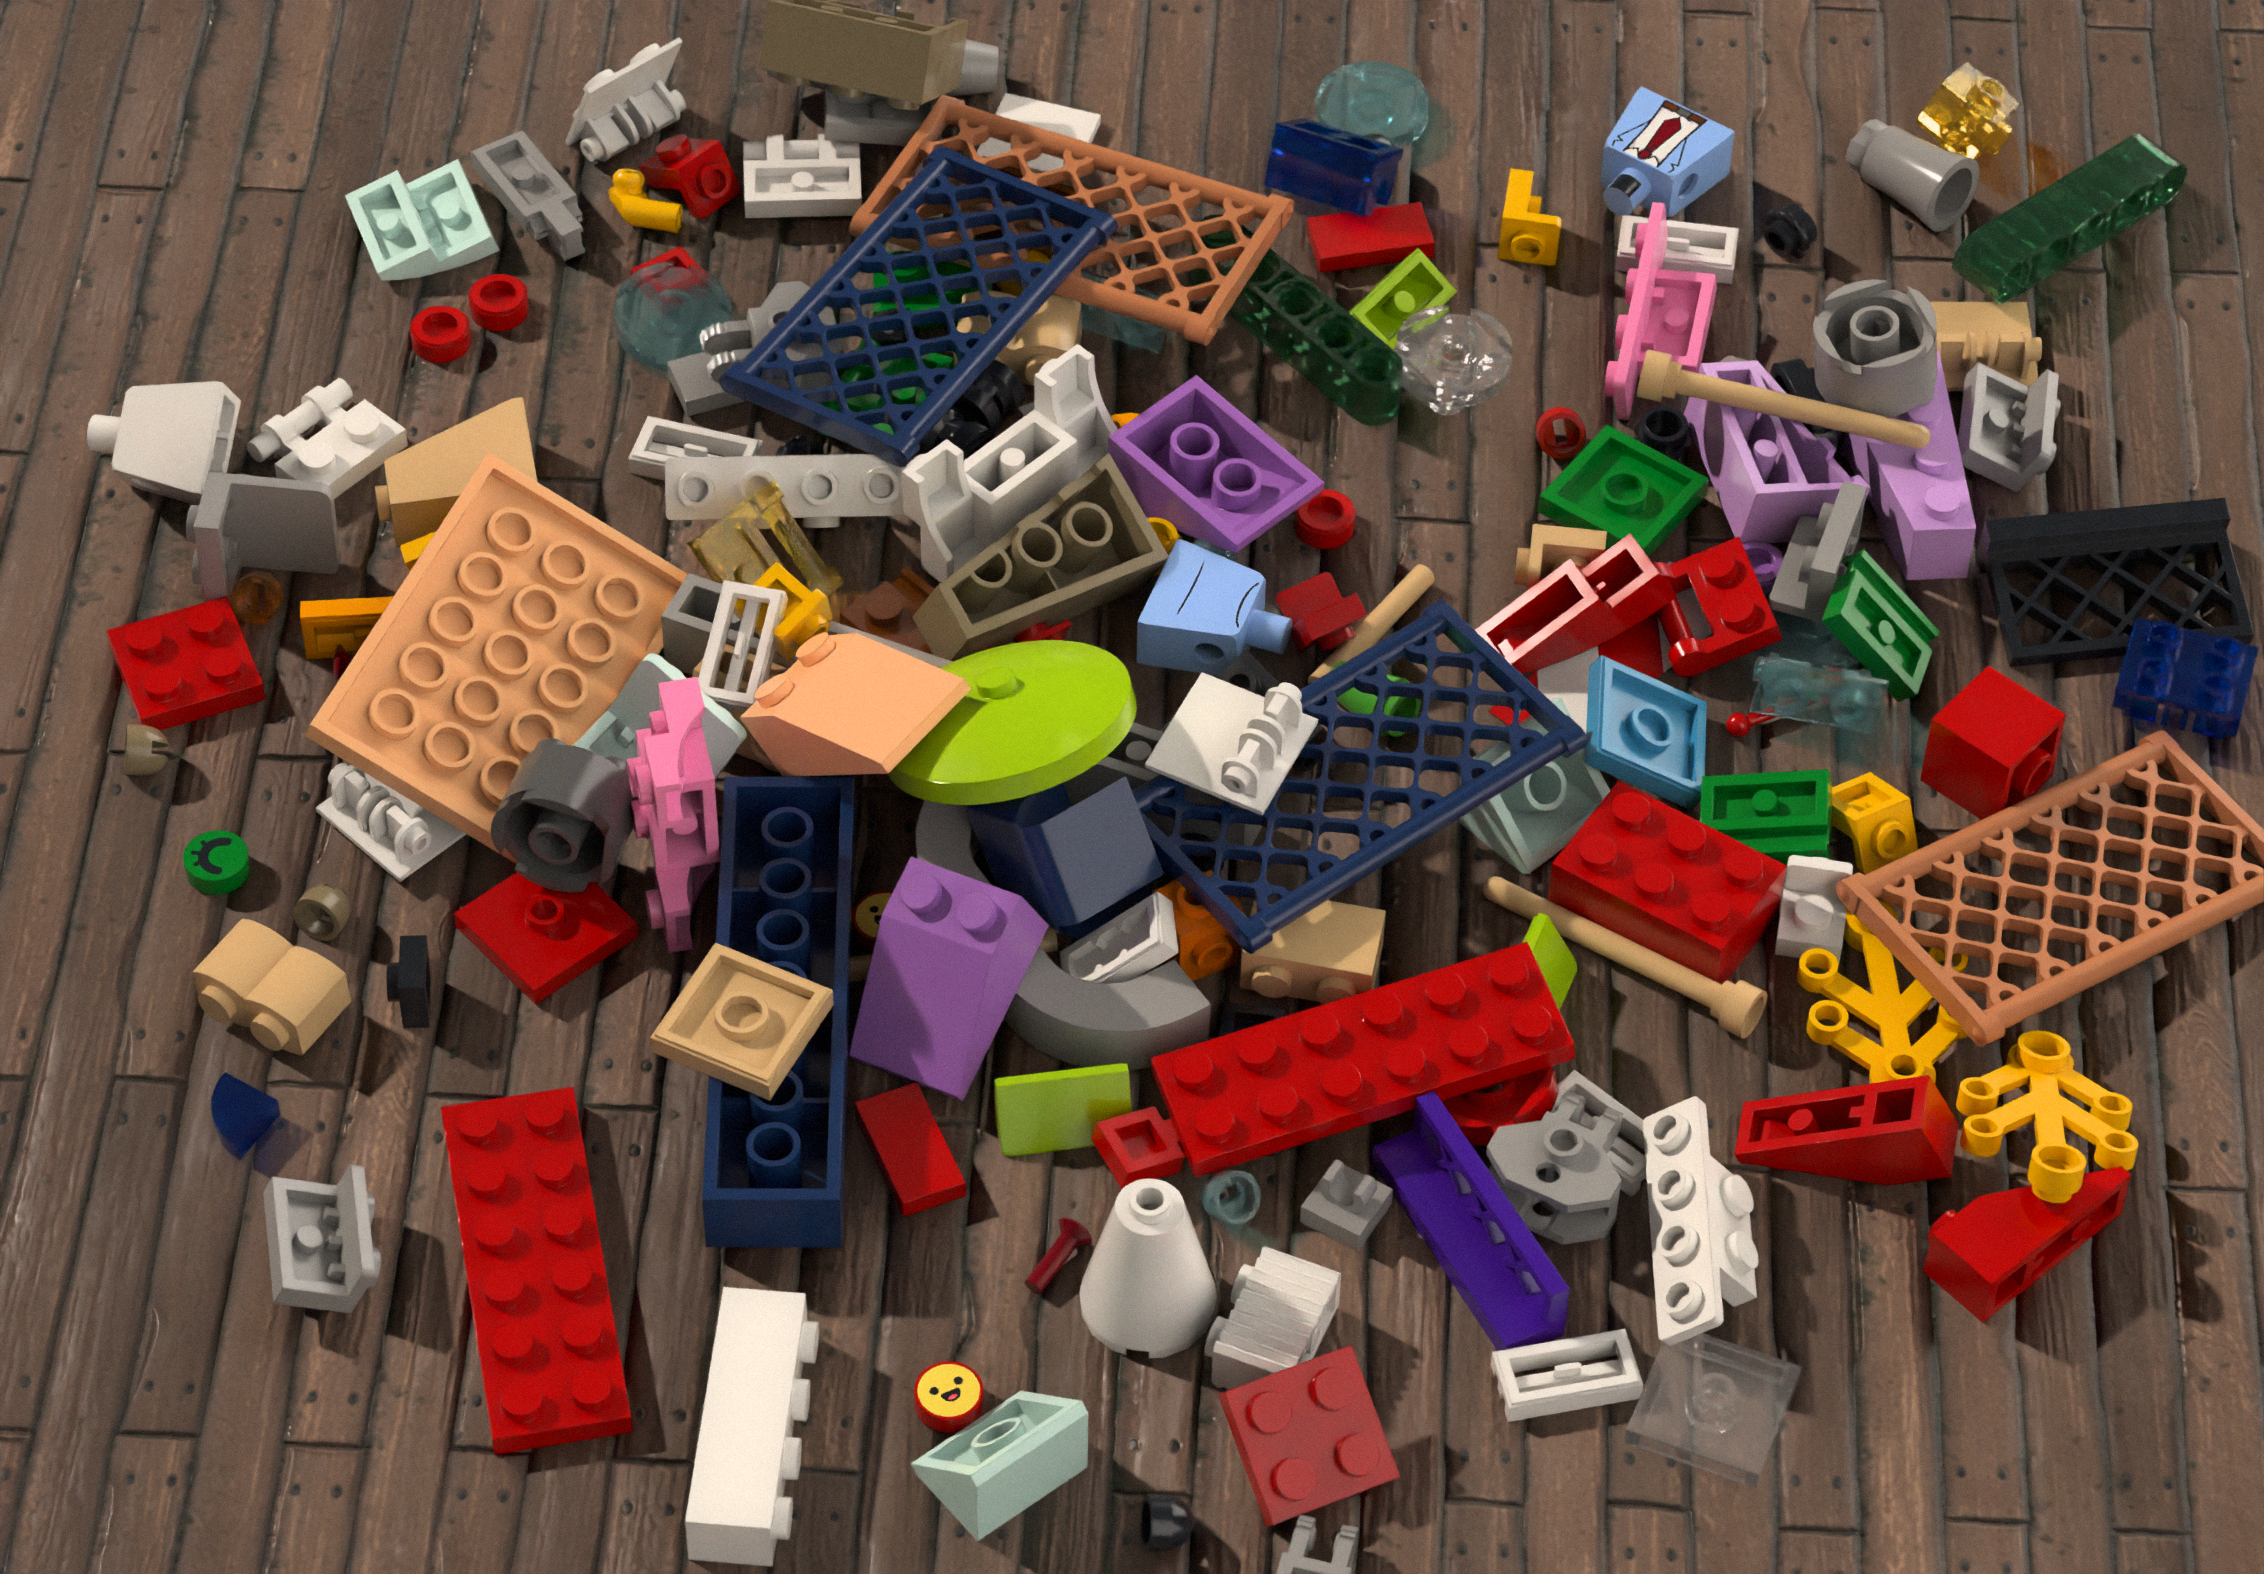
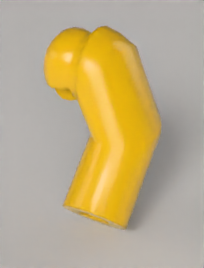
M619 169L613 174L614 186L609 188V199L625 222L636 227L672 233L679 232L683 217V206L681 204L651 200L647 193L642 190L645 178L638 170Z

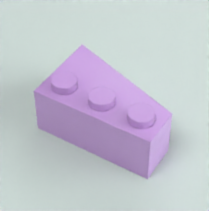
M1757 360L1701 363L1698 371L1699 374L1786 393ZM1689 397L1684 411L1688 427L1734 537L1739 536L1742 543L1749 541L1765 543L1790 542L1799 517L1801 515H1809L1819 518L1824 502L1835 504L1843 481L1867 487V498L1871 487L1860 475L1850 477L1833 458L1836 448L1825 436L1816 439L1802 422Z

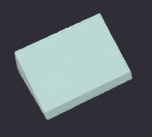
M1562 698L1551 700L1566 716L1568 715L1572 718ZM1531 715L1519 723L1522 728L1535 730L1543 736L1549 733ZM1495 741L1474 756L1473 759L1483 760L1495 766L1510 757V746L1504 741ZM1586 747L1568 758L1562 755L1462 816L1458 822L1519 872L1529 874L1569 843L1610 792V789L1600 770L1585 764Z
M1019 1391L912 1462L911 1465L922 1482L967 1531L979 1541L1088 1467V1411L1081 1400Z

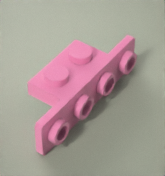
M1653 202L1648 223H1639L1635 256L1640 258L1638 269L1629 268L1625 287L1626 304H1630L1628 315L1619 314L1616 324L1615 348L1620 350L1618 361H1609L1606 369L1605 395L1606 397H1614L1616 419L1619 420L1630 419L1638 377L1641 375L1648 349L1671 354V361L1683 363L1682 370L1695 373L1699 371L1704 354L1717 291L1716 274L1662 269L1668 242L1665 203Z

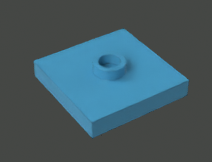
M1600 655L1589 666L1586 725L1588 745L1585 748V764L1693 810L1701 802L1702 776H1705L1707 702Z

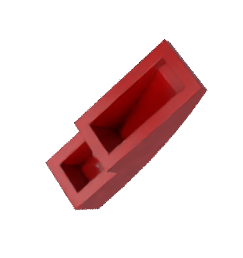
M1630 533L1581 570L1570 558L1475 631L1521 674H1525L1574 657L1612 639L1645 620L1678 596Z

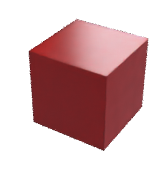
M1988 665L1932 718L1920 781L1979 819H1985L2033 796L2053 776L2066 714Z

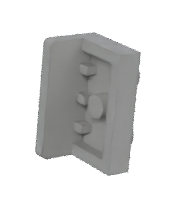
M1978 362L1965 375L1958 436L1963 466L2015 492H2018L2035 474L2042 475L2051 465L2056 453L2053 432L2054 421L2058 416L2061 405L2060 400L2057 399L2059 375L2046 369L2028 387Z
M349 1165L337 1185L272 1176L263 1191L273 1303L351 1314L366 1289L375 1286L381 1267L380 1251L372 1246L371 1224L374 1217L375 1200L373 1194L367 1192L364 1167Z

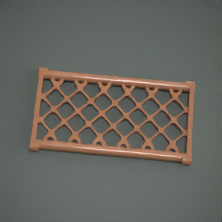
M943 94L936 101L929 115L864 205H861L853 216L849 233L851 236L859 237L914 178H910L920 162L937 146H943L953 151L963 150L970 159L994 169L1016 166L1023 175L1021 180L1041 188L1061 182H1068L1072 184L1076 194L1066 198L1090 208H1094L1093 204L1121 198L1125 200L1130 210L1111 215L1117 221L1118 228L1136 225L1140 228L1144 237L1124 243H1115L1109 238L1103 244L1104 248L1091 251L1053 294L1184 334V339L1207 346L1268 249L1290 220L1294 211V200L1273 193L1268 197L966 106L963 100ZM947 125L958 127L959 134L957 136L936 141L941 135V130L943 132ZM991 137L1011 143V150L1003 154L984 158L977 154L974 146L986 142ZM1044 153L1063 159L1064 166L1037 174L1029 169L1026 162L1034 160ZM1097 169L1116 175V183L1089 190L1083 187L1079 178L1087 176ZM947 177L950 182L955 181V179ZM1150 185L1169 191L1170 199L1148 206H1141L1136 202L1132 194L1140 192ZM975 198L957 202L960 211L973 205L991 203L988 198ZM1202 201L1222 207L1223 216L1203 222H1194L1190 219L1186 210L1196 207ZM922 204L916 210L920 219L943 213L952 214L950 207L945 204ZM1174 214L1179 217L1183 224V227L1156 233L1150 229L1147 220ZM1036 218L1011 221L1008 223L1009 229L1013 234L1019 235L1014 225L1035 220ZM1049 218L1052 226L1064 228L1056 220ZM1254 218L1262 219V223L1252 238H1247L1240 226L1250 223ZM987 225L969 228L967 233L969 238L974 241V236L1000 229V227ZM1219 231H1229L1233 234L1237 243L1217 249H1209L1205 247L1200 237ZM944 232L925 237L927 244L932 248H942L962 243L960 235L956 232ZM891 237L887 241L888 243L914 251L921 250L919 242L913 238L896 239ZM1189 241L1198 252L1195 255L1170 260L1165 257L1161 247ZM1048 246L1024 248L1017 252L1023 262H1030L1027 261L1028 252ZM1004 252L976 257L978 265L982 269H993L1013 264L1010 255ZM1141 252H1151L1158 262L1154 266L1139 270H1129L1125 267L1121 258ZM1238 258L1227 276L1221 275L1215 266L1216 263ZM964 259L949 261L971 268L969 262ZM1103 262L1112 263L1118 272V275L1108 278L1103 284L1081 277L1082 268ZM1203 268L1208 271L1212 278V281L1184 287L1179 283L1175 275ZM1156 279L1167 280L1173 290L1160 296L1157 301L1135 294V286L1137 284ZM1213 296L1202 314L1189 311V302Z
M2159 730L2140 739L2137 747L1879 869L1866 875L1857 872L1836 883L1835 890L1839 900L1866 925L1954 1018L1973 1042L1980 1047H1984L2002 1038L2005 1035V1029L2264 902V869L2244 861L2241 857V848L2243 846L2264 867V829L2196 764L2167 732ZM2160 764L2179 783L2160 778L2157 765ZM2123 782L2133 789L2143 791L2147 795L2146 807H2135L2113 801L2110 797V787ZM2161 794L2187 800L2192 807L2191 816L2184 817L2157 810L2154 805L2155 795ZM2075 804L2081 810L2094 813L2099 818V829L2088 830L2069 826L2062 821L2061 810ZM2200 804L2220 824L2203 820L2199 815ZM2115 817L2140 823L2144 828L2143 839L2136 840L2111 834L2107 830V818ZM2158 826L2184 832L2189 838L2188 848L2179 849L2155 843L2151 838L2152 827ZM2027 827L2033 833L2046 836L2051 841L2050 853L2043 854L2016 847L2013 843V833ZM2197 836H2207L2230 842L2233 846V858H2223L2201 853L2196 847ZM2067 840L2092 846L2096 851L2095 862L2086 863L2062 857L2058 852L2059 841ZM2110 849L2136 855L2141 861L2140 872H2130L2108 867L2103 862L2104 850ZM1978 850L1984 856L1997 859L2003 866L2002 876L1992 877L1970 872L1964 866V857ZM2158 859L2182 865L2186 870L2185 881L2178 882L2151 875L2148 871L2149 860ZM2017 863L2043 869L2047 873V885L2041 887L2014 881L2009 875L2010 865ZM2202 868L2228 875L2231 880V889L2218 895L2209 888L2197 885L2193 880L2194 869ZM2066 873L2089 879L2092 882V895L2083 896L2057 889L2054 884L2055 874ZM1929 874L1939 881L1949 883L1953 887L1952 900L1944 901L1919 895L1915 891L1914 880ZM2102 882H2109L2135 889L2138 894L2137 904L2126 905L2103 899L2100 895V884ZM1971 887L1995 893L1999 899L1998 909L1987 910L1965 905L1960 900L1961 888ZM2152 891L2178 897L2183 903V913L2170 919L2164 913L2148 908L2145 904L2146 892ZM2014 896L2041 903L2044 908L2043 919L2035 920L2008 913L2005 908L2006 897ZM1879 897L1888 904L1900 907L1904 912L1903 923L1900 924L1876 898ZM2052 906H2062L2084 911L2089 916L2088 928L2078 929L2056 924L2051 919ZM1918 910L1946 917L1949 921L1948 933L1938 934L1914 928L1910 924L1911 912ZM2105 915L2130 921L2134 925L2135 936L2121 943L2117 938L2101 933L2096 927L2097 916ZM1966 920L1989 925L1994 930L1993 943L1986 944L1960 938L1956 934L1957 921ZM2009 929L2035 935L2040 940L2039 952L2029 953L2005 947L2001 942L2002 931ZM2057 939L2083 946L2086 960L2072 967L2066 961L2050 956L2047 952L2048 940ZM1921 946L1941 950L1945 955L1944 966L1940 967ZM1959 953L1987 960L1990 963L1989 977L1982 978L1956 972L1951 966L1952 955ZM2007 963L2032 969L2036 974L2037 984L2022 991L2013 984L2001 981L1997 976L1998 964ZM1962 989L1983 994L1986 998L1987 1009L1982 1011Z

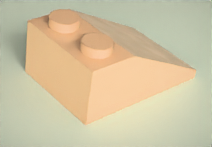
M824 632L813 636L800 646L796 652L798 660L784 674L770 678L757 689L754 694L757 701L740 719L782 777L887 774L971 690V687L964 678L858 633L828 635V633Z

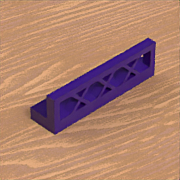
M1433 1090L1416 1097L1414 1129L1373 1146L1372 1164L1386 1185L1393 1189L1394 1197L1497 1351L1546 1343L1564 1336L1569 1287L1436 1092Z

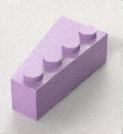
M1937 350V380L1934 386L1933 399L1924 406L1915 407L1908 412L1890 417L1925 426L1930 432V441L1927 446L1915 449L1844 432V443L1838 446L1837 452L1840 457H1846L1855 476L1860 475L1871 487L1866 499L1869 500L1877 514L1876 525L1906 580L1967 578L1976 532L1939 350Z

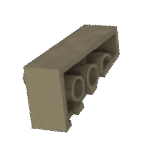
M1107 453L1077 480L1071 481L1037 511L1031 512L997 542L990 544L937 585L912 618L933 655L954 662L984 648H994L1014 642L1013 640L1017 635L1038 623L1046 622L1048 627L1136 592L1148 583L1168 560L1169 556L1110 453Z

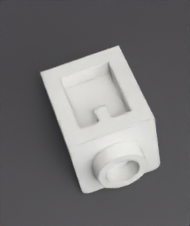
M1789 856L1775 955L1800 958L1809 949L1821 948L1834 954L1839 964L1847 907L1839 900L1835 885L1838 881L1852 875V864L1833 861L1824 857Z

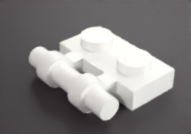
M818 134V140L784 141L783 135H766V141H743L745 218L854 216L861 207L859 143L824 140V134Z
M338 378L325 388L316 386L301 397L302 404L286 416L275 415L261 426V433L247 443V450L260 463L276 452L282 457L274 463L277 478L325 483L332 488L335 499L381 466L385 459L407 447L408 442L406 429L364 399L347 412L340 406L353 397V393L347 382ZM315 424L323 428L307 441L299 436Z

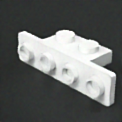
M873 454L668 458L665 461L666 517L669 520L741 519L743 529L778 528V518H803V527L828 528L839 527L840 517L906 516L903 514L902 471L907 468L909 463L905 467H898Z
M1697 1096L1654 1113L1643 1121L1658 1338L1668 1346L1675 1345L1720 1326L1724 1320L1722 1298L1733 1307L1757 1298L1755 1268L1758 1266L1759 1258L1751 1234L1750 1212L1754 1208L1752 1193L1741 1176L1733 1175L1710 1155L1706 1104Z

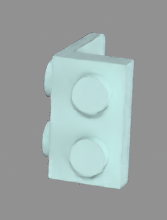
M648 654L639 663L609 709L573 746L590 750L602 757H617L625 762L626 759L638 757L635 730L650 728L649 712L660 710L658 683L686 679V677L678 668L669 664L658 654ZM701 691L705 706V714L702 716V728L714 779L716 780L744 742L747 734L745 728L734 719L729 711L719 706Z

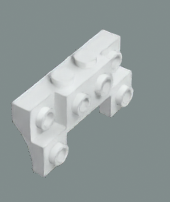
M1077 344L1059 358L1046 362L1039 372L1034 375V410L964 460L963 451L946 439L927 454L915 457L907 468L902 471L903 514L921 527V568L939 582H943L990 544L997 542L1011 531L1018 522L1031 512L1037 511L1049 501L1050 497H1054L1058 491L1071 481L1077 480L1107 454L1108 436L1118 429L1102 400L1096 380L1093 354Z

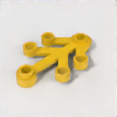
M1879 897L1876 898L1898 921V916L1893 906L1882 901ZM1847 909L1844 938L1852 948L1864 953L1871 993L1837 972L1838 960L1830 951L1821 948L1805 951L1799 959L1798 983L1805 990L1812 993H1821L1830 999L1816 1002L1810 1008L1806 1027L1809 1037L1818 1044L1831 1045L1869 1070L1870 1084L1929 1075L1935 1084L1936 1071L1933 1064L1958 1039L1966 1038L1968 1035L1940 1005L1937 1024L1911 1047L1907 1027L1935 998L1917 979L1900 995L1892 953L1855 914L1853 915ZM1936 948L1930 949L1929 955L1937 963L1944 961L1945 955L1941 950ZM1953 954L1951 963L1955 967L1952 968L1956 972L1965 974L1968 955ZM1809 968H1821L1826 973L1816 974L1811 972ZM1847 1011L1878 1030L1882 1046L1848 1027ZM1827 1019L1835 1022L1837 1025L1825 1026L1818 1021ZM1897 1073H1903V1074H1906V1075H1909V1076H1903V1075H1899V1074H1897Z
M2035 1030L2025 1032L2019 1036L2017 1043L2009 1049L2007 1065L1982 1077H1969L1960 1082L1956 1108L1960 1113L1968 1116L1963 1123L1960 1145L1966 1152L1975 1156H1994L2000 1151L2003 1135L2034 1121L2037 1146L2032 1150L2027 1174L2028 1181L2032 1185L2033 1193L2038 1198L2051 1203H2063L2070 1200L2072 1195L2080 1190L2086 1167V1158L2082 1152L2066 1144L2063 1126L2096 1146L2094 1160L2099 1166L2104 1169L2122 1166L2128 1171L2134 1166L2139 1145L2138 1140L2132 1134L2125 1132L2129 1126L2133 1105L2127 1097L2109 1092L2073 1070L2074 1060L2070 1055L2071 1048L2065 1039L2051 1032ZM2023 1085L2029 1086L2030 1093L1996 1109L2000 1095ZM2058 1088L2090 1106V1113L2059 1095Z

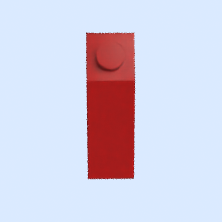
M1926 1075L1743 1102L1734 1155L1739 1163L1888 1186L1948 1178L1952 1175L1959 1123L1931 1077Z
M2122 1166L2084 1174L2080 1190L2074 1193L2070 1200L2063 1203H2051L2038 1198L2032 1191V1185L1978 1196L1958 1213L1955 1210H1949L1933 1224L1927 1235L1929 1247L1923 1272L1983 1323L2121 1215L2131 1174Z

